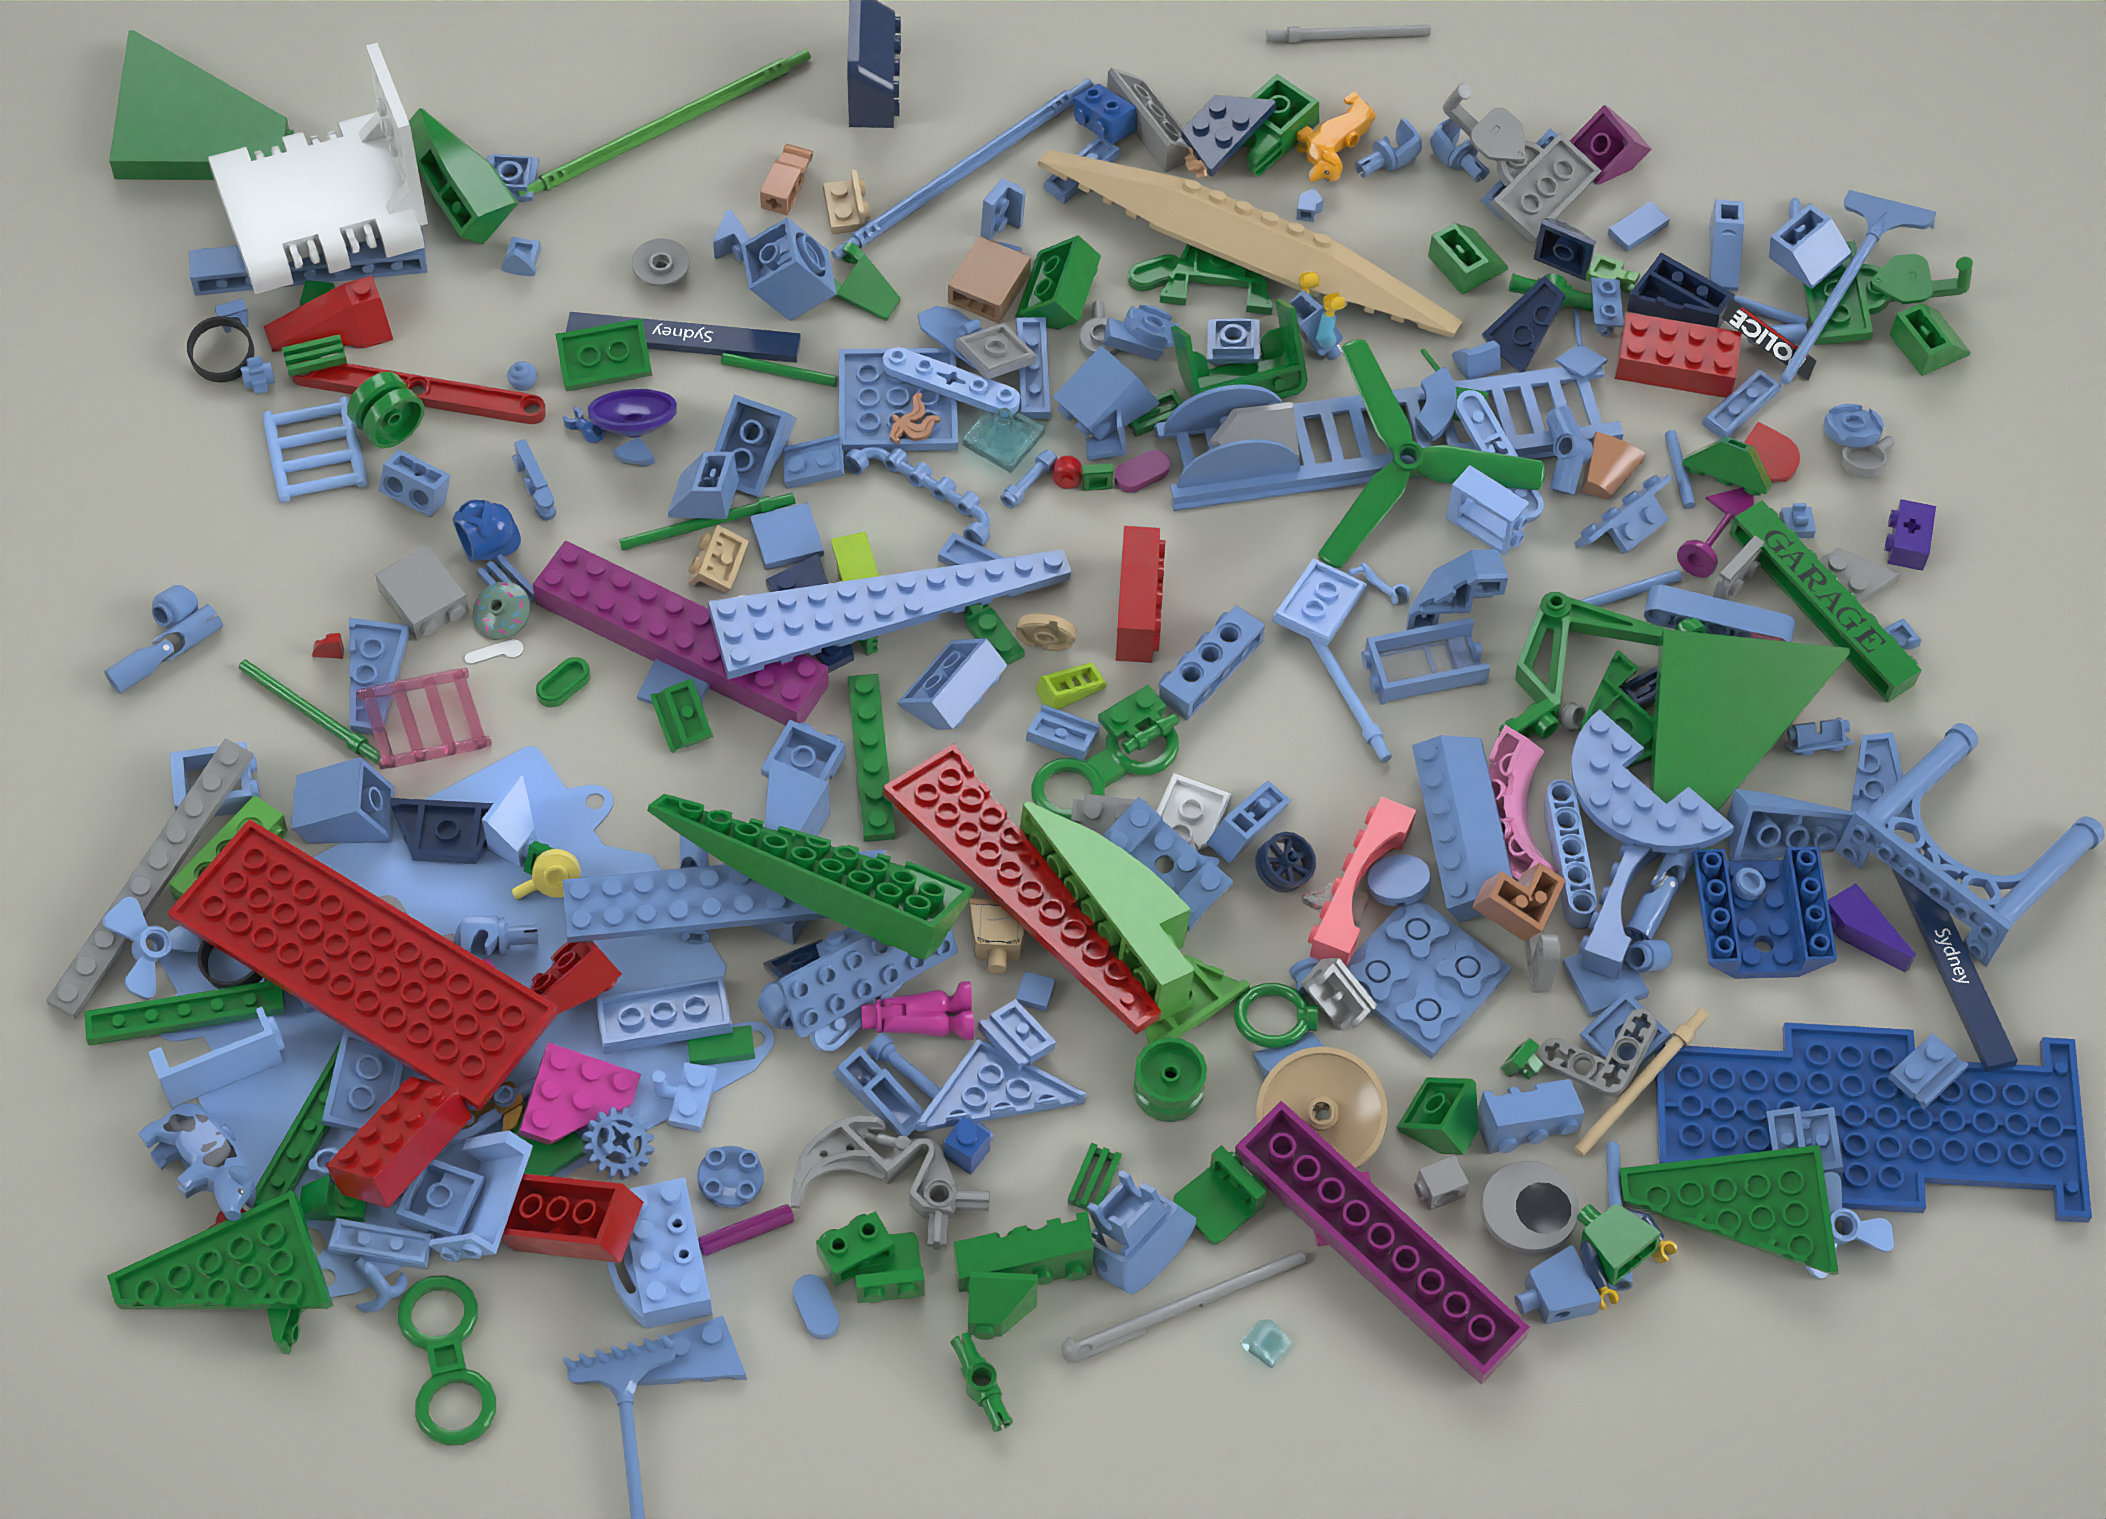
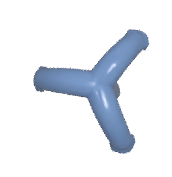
M362 1256L353 1257L352 1266L378 1294L375 1300L356 1305V1308L363 1313L379 1311L385 1307L389 1299L398 1297L405 1291L408 1282L405 1273L401 1272L396 1284L389 1286L375 1264L367 1262Z

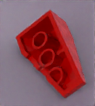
M372 275L344 283L263 326L272 352L282 351L283 347L339 334L343 346L355 345V349L368 348L393 340L383 303Z
M593 941L566 942L550 958L554 962L553 965L545 973L538 972L531 979L533 982L531 990L559 1007V1013H562L597 997L602 992L610 990L622 974Z

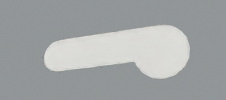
M515 639L504 641L467 653L465 661L473 664L502 654L511 658L517 657L523 652V644Z

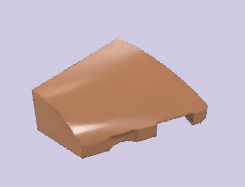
M1596 431L1592 439L1593 453L1585 467L1581 493L1610 500L1622 483H1625L1636 467L1644 461L1646 453L1623 440Z

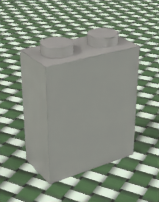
M428 545L375 574L379 592L404 625H409L410 632L417 641L425 636L434 634L442 626L451 621L459 620L465 613L469 612L466 594Z

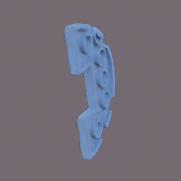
M1598 710L1583 726L1576 739L1572 753L1571 780H1573L1577 792L1576 796L1583 810L1606 833L1628 845L1633 846L1636 843L1653 848V852L1679 853V849L1693 847L1702 849L1725 839L1733 833L1734 826L1690 787L1666 804L1630 773L1626 767L1643 755L1644 747L1601 710Z

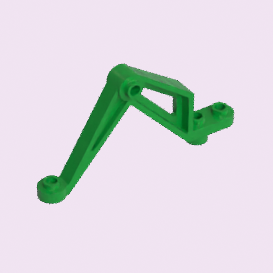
M1561 592L1547 593L1541 599L1539 609L1517 662L1515 676L1516 682L1535 703L1528 706L1524 713L1517 718L1506 720L1499 728L1500 733L1506 725L1527 738L1536 733L1541 739H1546L1558 729L1560 722L1557 719L1560 709L1568 632L1659 646V638L1665 628L1568 597ZM1686 618L1677 625L1675 630L1705 633L1706 627L1697 618ZM1546 631H1551L1554 633L1549 682L1545 683L1532 668Z

